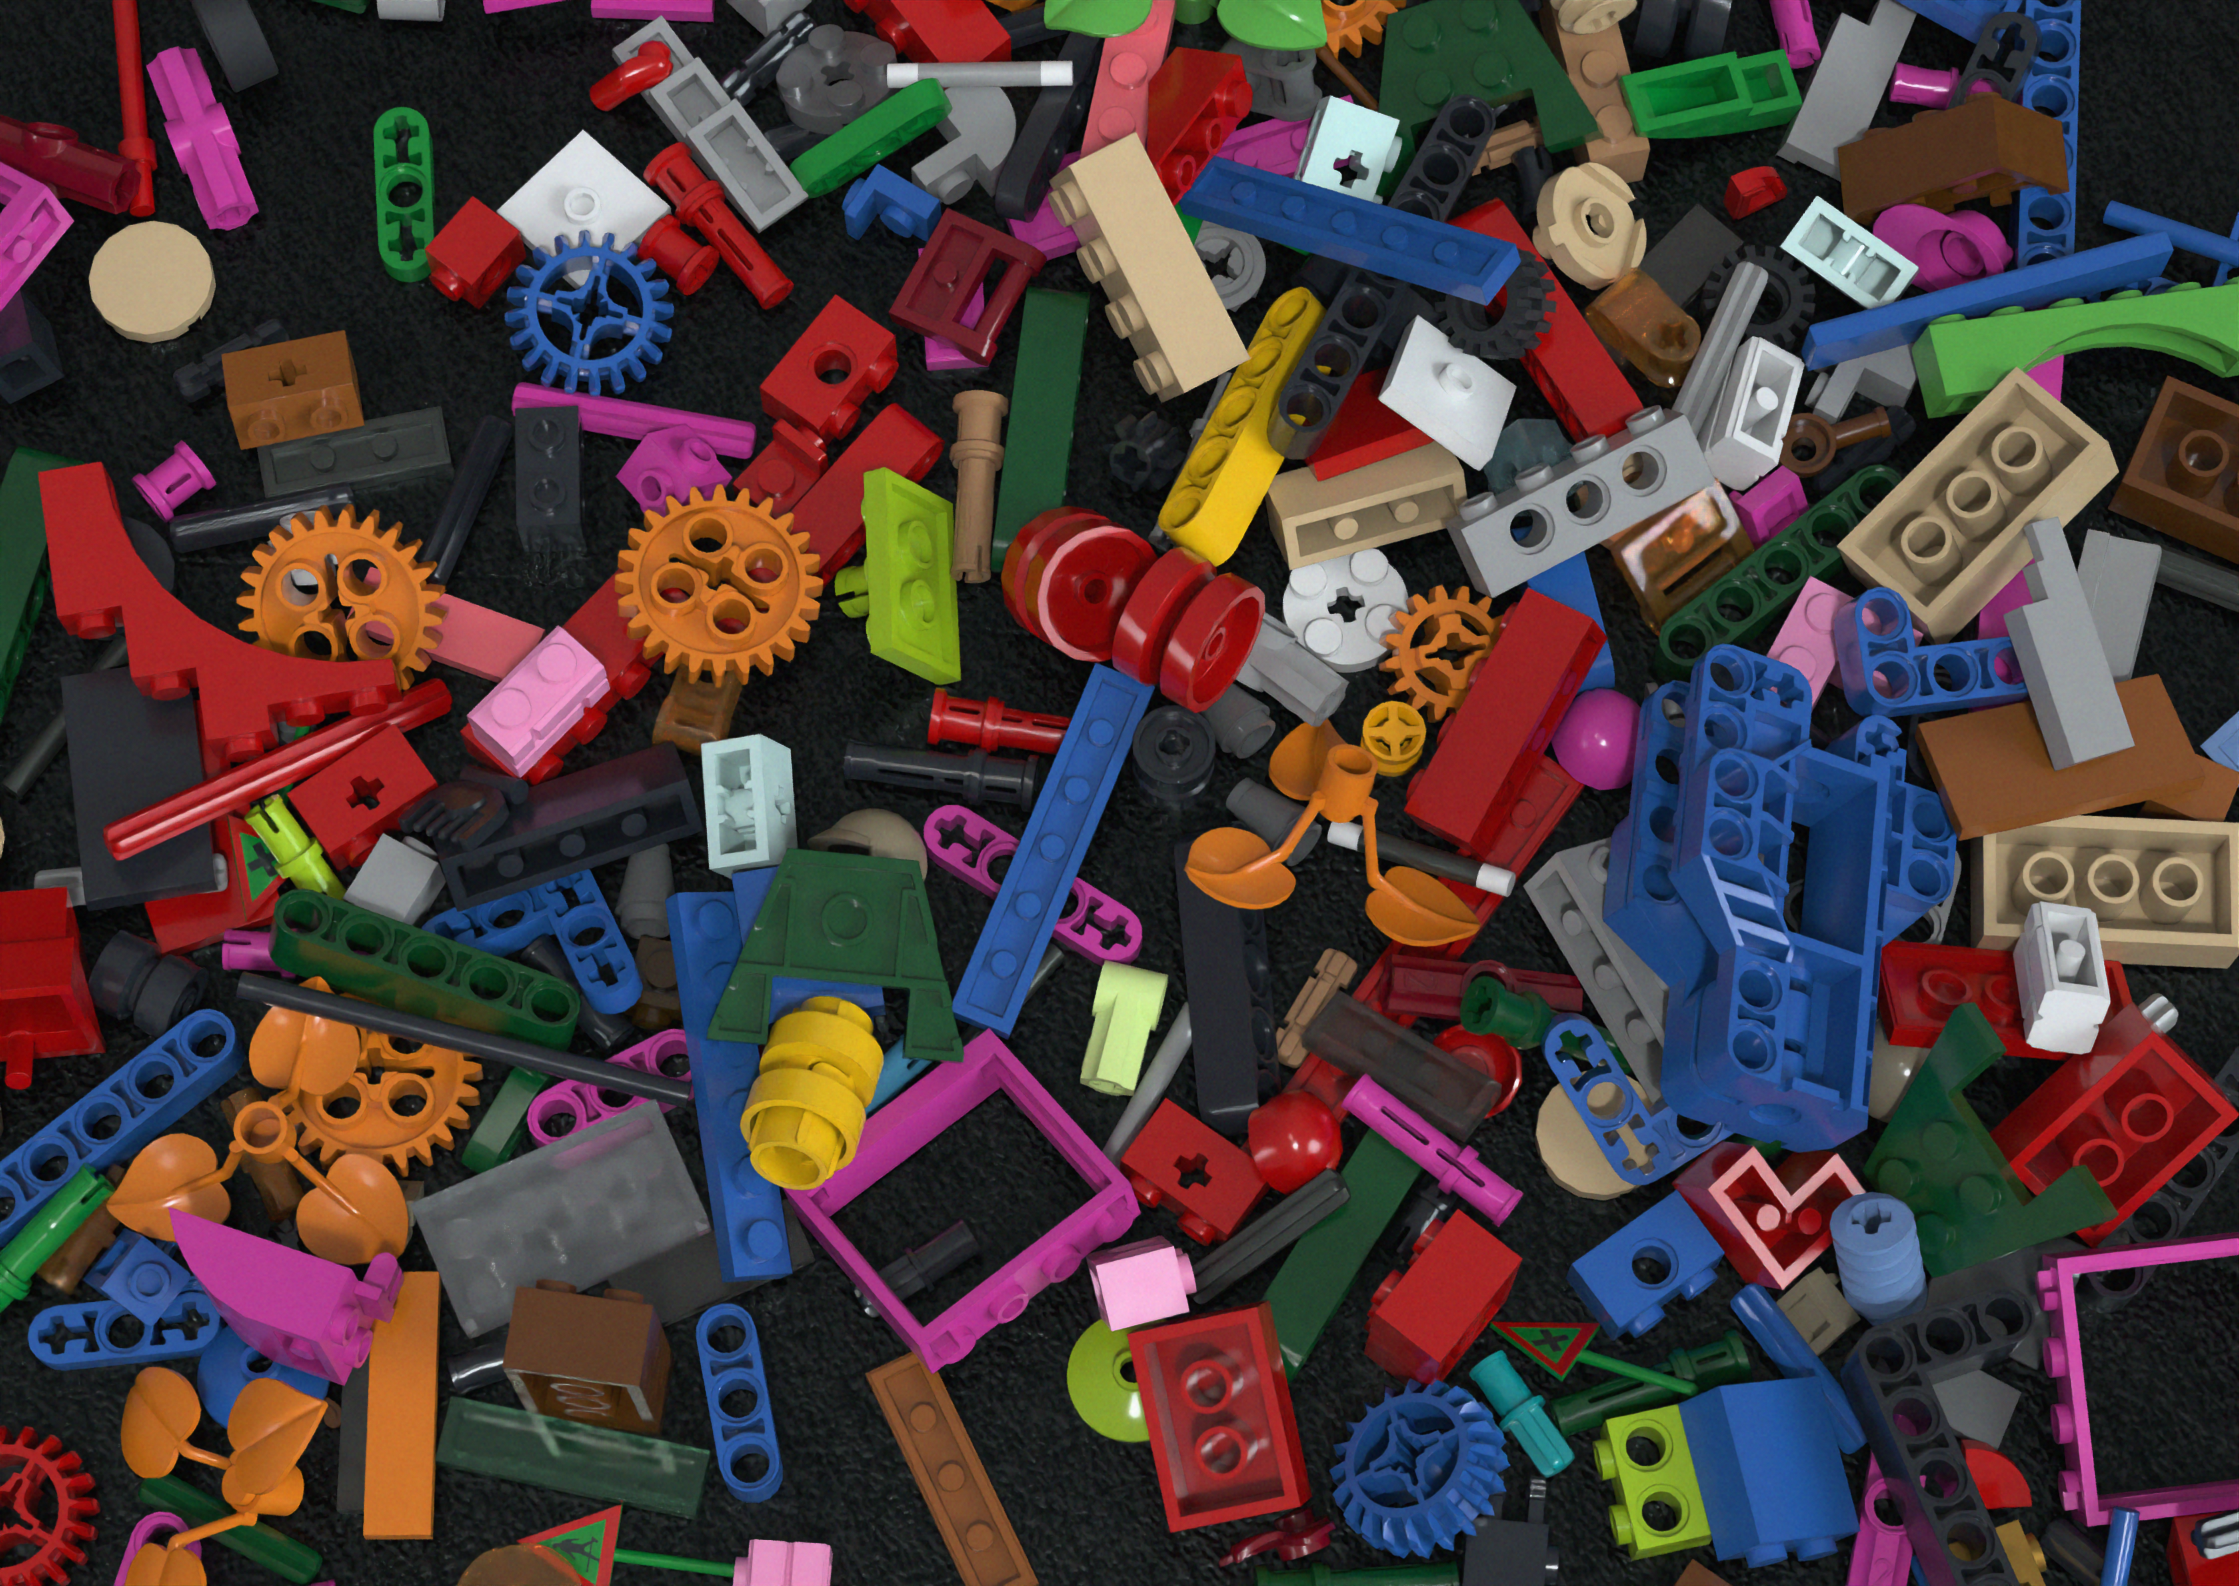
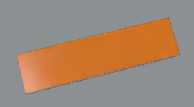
M403 1272L404 1282L393 1305L395 1312L390 1323L374 1319L371 1326L373 1340L369 1360L363 1536L366 1540L433 1539L441 1307L440 1272Z

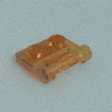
M1714 477L1716 482L1644 519L1608 547L1641 606L1640 614L1644 622L1657 636L1660 635L1662 626L1670 617L1756 551L1716 477ZM1721 546L1722 553L1667 596L1664 595V589Z

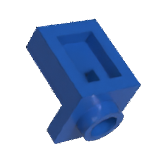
M880 164L876 165L867 180L859 178L854 182L846 194L842 209L845 211L847 234L856 240L862 237L876 215L880 214L882 222L893 232L907 238L914 234L928 243L942 218L941 205L938 198Z
M124 1228L83 1281L102 1296L120 1304L142 1323L152 1326L189 1282L191 1276L187 1270L143 1235Z

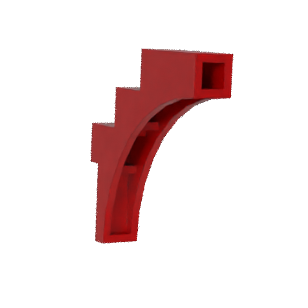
M102 462L38 472L57 617L69 635L77 634L78 637L83 639L108 637L116 632V627L124 626L131 678L142 696L151 695L155 700H174L187 696L190 693V688L199 687L206 741L216 758L225 757L230 762H247L265 754L264 750L280 747L277 723L286 721V724L292 727L311 726L322 722L326 714L350 710V713L355 716L375 715L386 711L389 708L388 704L403 701L400 677L392 658L333 662L290 657L242 642L196 616L162 587L137 555L124 528L113 481Z

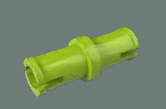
M278 794L264 800V803L267 805L265 811L276 825L270 821L259 804L245 815L244 819L253 827L277 860L274 868L281 878L289 877L297 889L314 890L324 894L322 892L324 891L328 896L344 901L343 897L347 890L321 856L324 850L323 846L317 838L309 839Z

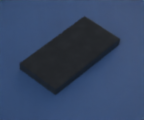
M130 666L60 677L84 900L88 911L218 890L210 821L124 860H115L111 856L102 837L103 829L107 824L205 781L194 688H190V693L187 696L174 700H155L151 695L142 696L131 678Z

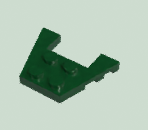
M1432 0L1388 15L1378 113L1400 120L1395 136L1402 138V146L1393 170L1390 173L1382 172L1375 193L1383 197L1382 205L1386 206L1389 204L1420 149L1418 132L1432 128L1444 105L1451 98L1458 95L1479 97L1489 104L1491 109L1534 96L1545 147L1552 154L1604 138L1603 129L1583 101L1579 91L1563 70L1520 0Z
M787 848L709 1024L706 1041L765 1046L768 1035L773 978H785L907 990L902 1058L963 1063L964 1049L952 1010L953 1003L939 956L937 936L919 861Z
M1975 1002L1960 1004L1954 1009L1862 1169L1876 1193L1889 1194L1907 1204L1914 1214L1922 1261L1933 1279L1948 1276L2011 1255L2019 1250L2111 1221L2119 1215L2086 1165L2071 1167L2034 1199L2020 1181L1961 1093L1963 1088L2007 1051Z

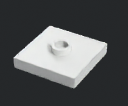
M584 130L496 211L499 216L520 231L523 243L532 251L537 247H541L552 257L557 256L554 247V238L556 236L563 235L567 239L570 249L578 248V236L582 230H587L590 233V247L601 248L604 234L609 232L614 234L613 252L620 254L624 246L629 242H633L639 247L643 237L659 219L664 218L668 214L672 215L670 206ZM591 270L575 271L562 277L578 290L585 284Z
M1417 315L1404 329L1378 399L1471 467L1480 471L1493 456L1517 386L1477 357L1462 353L1463 349L1454 348L1448 342L1450 339L1448 336Z

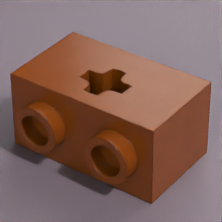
M345 330L221 354L228 409L241 450L365 426L357 372Z

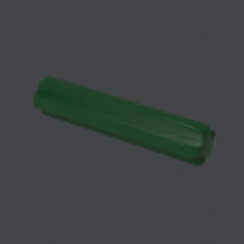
M170 1473L162 1478H145L138 1491V1497L144 1503L161 1512H169L180 1517L191 1528H196L237 1513V1510L232 1506ZM258 1520L254 1526L240 1525L208 1536L300 1586H308L319 1572L323 1560L317 1551Z

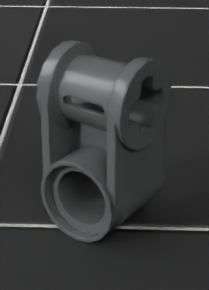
M1230 37L1218 51L1241 55L1246 79L1250 83L1253 92V106L1250 111L1274 116L1279 120L1288 122L1302 121L1314 116L1319 99L1323 98L1322 90L1314 84L1312 69L1317 63L1315 48L1299 51L1270 50L1250 46Z

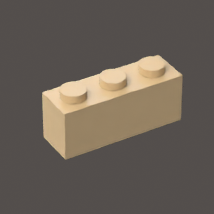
M1437 441L1321 482L1316 480L1309 467L1275 475L1265 494L1270 530L1289 570L1447 528L1445 522L1460 515L1458 507L1468 500L1464 471L1457 457Z

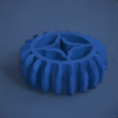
M587 230L579 232L578 248L570 249L567 239L563 235H559L554 238L557 256L552 257L541 247L533 250V259L540 271L527 265H519L517 268V278L528 288L519 286L508 288L507 300L522 308L506 312L505 324L513 328H525L510 337L511 348L513 350H523L533 347L523 358L522 366L526 371H531L545 363L547 366L541 376V384L545 387H550L554 384L560 374L566 377L564 393L573 395L577 391V382L585 381L589 382L588 394L591 397H599L601 391L600 381L607 379L615 394H620L625 390L622 372L626 371L637 382H642L646 378V370L639 361V358L652 364H659L662 360L663 353L650 341L663 343L669 342L671 339L672 329L657 321L673 317L674 306L666 301H654L668 292L669 285L666 279L646 282L656 270V262L649 258L634 266L632 262L636 257L638 246L633 242H629L624 246L621 253L617 254L613 252L615 236L610 232L605 233L602 237L601 248L590 247L591 236ZM591 270L585 284L580 289L572 292L556 290L554 295L545 293L562 276L575 271ZM609 275L619 279L631 290L638 302L641 318L628 315V308L615 304L608 297L607 283ZM598 289L596 303L599 306L598 316L606 314V318L595 317L592 326H588L585 339L581 340L582 324L580 323V313L574 315L572 313L573 311L584 312L587 303H591L593 291ZM537 311L552 315L553 322L564 325L571 332L572 344L569 355L558 350L546 338L538 322ZM624 334L635 336L618 353L603 359L588 360L594 344L600 339L606 337L622 339Z
M1411 1378L1403 1395L1396 1389L1385 1386V1397L1382 1404L1376 1406L1373 1403L1363 1401L1366 1417L1360 1423L1345 1421L1347 1431L1352 1437L1349 1442L1333 1445L1336 1456L1342 1463L1329 1470L1332 1475V1481L1338 1486L1332 1495L1337 1506L1344 1512L1343 1516L1346 1518V1523L1357 1534H1363V1539L1372 1547L1379 1548L1381 1551L1387 1548L1393 1555L1400 1556L1403 1559L1411 1550L1418 1556L1429 1559L1436 1542L1443 1549L1454 1551L1455 1534L1461 1530L1466 1534L1477 1536L1475 1524L1472 1521L1479 1513L1495 1516L1493 1505L1487 1499L1489 1495L1506 1492L1504 1481L1498 1473L1510 1466L1507 1455L1501 1449L1506 1440L1502 1430L1492 1419L1493 1414L1482 1402H1476V1399L1464 1388L1455 1386L1451 1389L1445 1382L1437 1380L1433 1385L1429 1384L1425 1389L1419 1382ZM1434 1429H1449V1430H1450V1431H1448V1432H1446V1433H1444V1434H1441V1433L1439 1432V1430H1437V1431H1434V1432L1429 1433V1434H1426V1435H1420V1433L1425 1432V1431H1428V1430H1434ZM1413 1501H1418L1419 1503L1417 1505L1405 1508L1386 1507L1395 1502L1399 1503L1401 1506Z

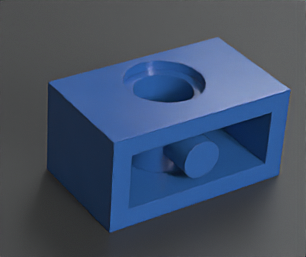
M1675 1190L1572 1263L1566 1279L1612 1341L1628 1330L1634 1338H1637L1654 1327L1666 1316L1661 1307L1681 1293L1689 1301L1711 1286L1719 1278L1713 1269L1718 1266L1725 1252L1679 1191ZM1641 1257L1653 1258L1664 1268L1666 1279L1659 1284L1643 1283L1635 1276L1632 1270V1262Z

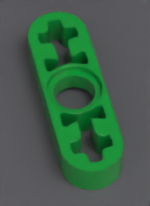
M928 78L920 80L902 89L800 155L792 162L789 170L800 183L803 191H806L809 195L808 198L825 195L943 121L951 113L953 107L938 79Z
M397 107L382 114L374 127L378 246L384 267L389 275L402 282H416L431 274L424 249L437 236L433 144L425 118L414 109ZM409 129L412 136L408 140L410 163H400L394 141L398 138V130ZM402 182H414L423 189V194L416 204L402 208L393 205L388 200L392 188ZM401 226H412V234L418 250L414 251L413 260L402 261L399 253L403 250L404 246Z

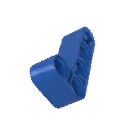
M1884 587L1867 590L1850 600L1838 610L1834 619V634L1844 694L1849 706L1857 714L1865 718L1872 715L1895 717L2031 700L2010 636L1916 647L1911 615L1906 601L1896 591ZM1864 608L1870 609L1879 617L1881 622L1880 635L1873 634L1865 627L1862 620ZM1996 657L2003 659L2010 666L2012 672L2010 684L2003 682L1997 676L1994 669ZM1935 664L1945 667L1950 673L1952 679L1951 691H1946L1937 684L1934 677ZM1874 671L1883 673L1889 679L1892 686L1890 699L1881 696L1875 690L1873 684Z

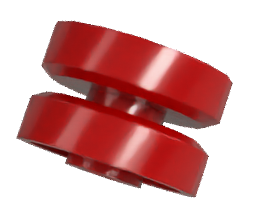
M1065 506L1045 511L1022 527L1007 550L1001 574L1004 603L1018 625L1069 657L1097 663L1112 659V647L1116 629L1126 604L1141 579L1158 558L1147 541L1094 510Z
M1185 547L1171 549L1153 564L1141 579L1126 604L1114 637L1112 647L1113 667L1120 673L1146 687L1160 683L1161 693L1193 713L1205 711L1223 696L1247 661L1261 629L1265 612L1264 593L1257 586L1231 572L1217 576L1216 567L1209 560Z

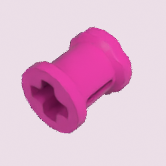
M182 440L174 446L175 454L146 476L138 473L131 479L145 501L166 523L174 517L173 510L199 489L210 490L216 485L215 480L203 462Z

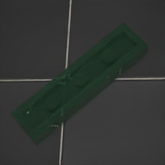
M451 1396L435 1461L440 1466L697 1520L712 1454L711 1451Z

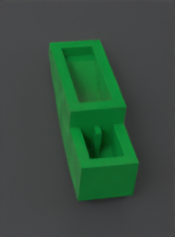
M1784 49L1739 59L1736 52L1733 51L1624 75L1619 79L1637 137L1668 139L1717 136L1787 124L1803 105Z

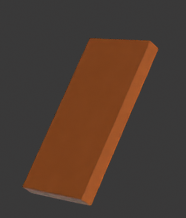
M2159 674L2114 683L2135 746L2057 771L2054 770L2031 700L1918 724L1915 739L1958 841L2201 789L2206 776Z

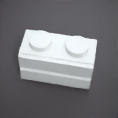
M1752 336L1738 347L1737 353L1735 352L1697 439L1714 479L1735 490L1741 491L1755 483L1759 475L1764 476L1778 465L1783 447L1781 439L1786 436L1805 365L1802 359L1761 337Z
M2042 901L2031 905L2024 924L2025 932L2020 934L2013 953L2022 1017L2025 1019L2023 1025L2026 1043L2030 1044L2031 1047L2052 1052L2060 1051L2080 1055L2089 1053L2099 1032L2098 1024H2102L2111 1002L2096 913L2088 908Z

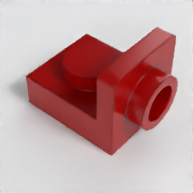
M782 418L772 427L774 440L732 484L733 491L737 496L743 488L749 489V505L757 508L768 497L772 498L773 508L771 517L775 520L784 514L790 513L829 470L828 458L825 454L827 447L824 442L809 428L799 425L795 429Z

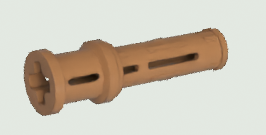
M971 390L956 394L953 398L952 406L954 412L958 414L957 443L952 444L950 447L949 457L953 466L958 469L953 558L950 576L954 580L960 581L963 572H966L965 583H981L991 578L990 556L995 473L1004 464L1005 448L1000 445L1002 417L1008 413L1009 402L1006 397L995 392Z

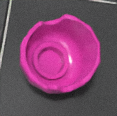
M1607 688L1587 690L1577 696L1571 703L1551 739L1559 764L1576 781L1598 790L1626 786L1633 779L1641 709L1632 698Z

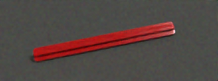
M432 678L403 691V701L388 704L389 708L382 713L369 716L350 715L107 824L103 829L102 835L105 846L115 860H124L325 769L393 723L396 724L401 733H404L448 713L453 703L451 693L441 679Z

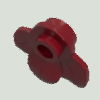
M1311 1507L1287 1513L1274 1520L1277 1530L1254 1535L1233 1544L1229 1548L1230 1552L1223 1555L1218 1561L1219 1566L1222 1567L1234 1561L1240 1563L1246 1557L1273 1548H1277L1281 1561H1288L1310 1554L1331 1544L1328 1532L1336 1528L1334 1521H1330L1328 1514L1315 1517Z

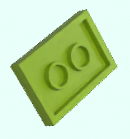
M886 467L865 472L861 514L866 525L867 557L862 566H851L838 571L835 578L836 596L851 591L855 592L854 598L840 602L839 606L850 618H858L869 614L866 622V634L871 645L872 654L939 686L961 681L956 580L950 576L954 543L953 503Z

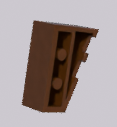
M1996 92L1971 94L1964 98L1963 105L1945 111L1927 110L1917 113L1912 117L1911 123L1896 128L1871 129L1861 134V140L1838 147L1844 215L1853 221L1873 227L1882 211L1897 204H1917L1948 215L1955 212L1954 204L1990 196V205L1992 207L2012 204V191L2037 186L2046 188L2050 196L2070 192L2062 122L2003 99Z

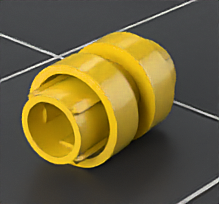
M813 997L804 1001L799 1008H794L791 1014L777 1020L771 1028L759 1064L761 1076L752 1084L740 1120V1128L744 1139L748 1143L747 1148L751 1151L750 1161L753 1168L759 1175L775 1185L793 1190H809L819 1187L826 1179L832 1178L834 1171L849 1165L856 1154L866 1122L865 1108L874 1097L884 1065L883 1052L876 1041L877 1038L872 1035L873 1023L866 1012L857 1005L836 997Z

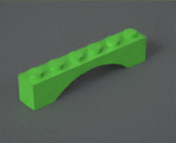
M2239 276L2226 281L2222 286L2201 288L2200 283L2188 282L2171 287L2164 294L2143 296L2139 290H2129L2112 295L2104 302L2084 304L2083 299L2070 298L2058 301L2045 310L2025 312L2024 307L2011 306L1996 310L1986 318L1966 320L1962 314H1951L1937 318L1928 324V327L1911 348L1928 419L1970 413L2016 366L2026 374L2030 370L2059 356L2091 348L2134 347L2160 351L2196 363L2222 378L2239 376Z

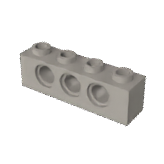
M1660 405L1648 407L1630 416L1625 421L1628 428L1606 439L1604 434H1599L1577 443L1570 449L1571 458L1553 467H1550L1549 463H1542L1521 472L1514 478L1517 486L1497 496H1494L1493 492H1485L1463 502L1458 507L1460 515L1445 522V525L1475 590L1494 598L1715 483L1716 481L1686 414L1667 408L1662 410ZM1639 452L1644 462L1643 472L1635 482L1626 484L1622 475L1623 464L1631 454ZM1584 481L1588 487V500L1582 509L1571 513L1566 504L1567 493L1575 483ZM1528 509L1533 518L1532 530L1526 538L1515 542L1510 533L1511 522L1516 514Z

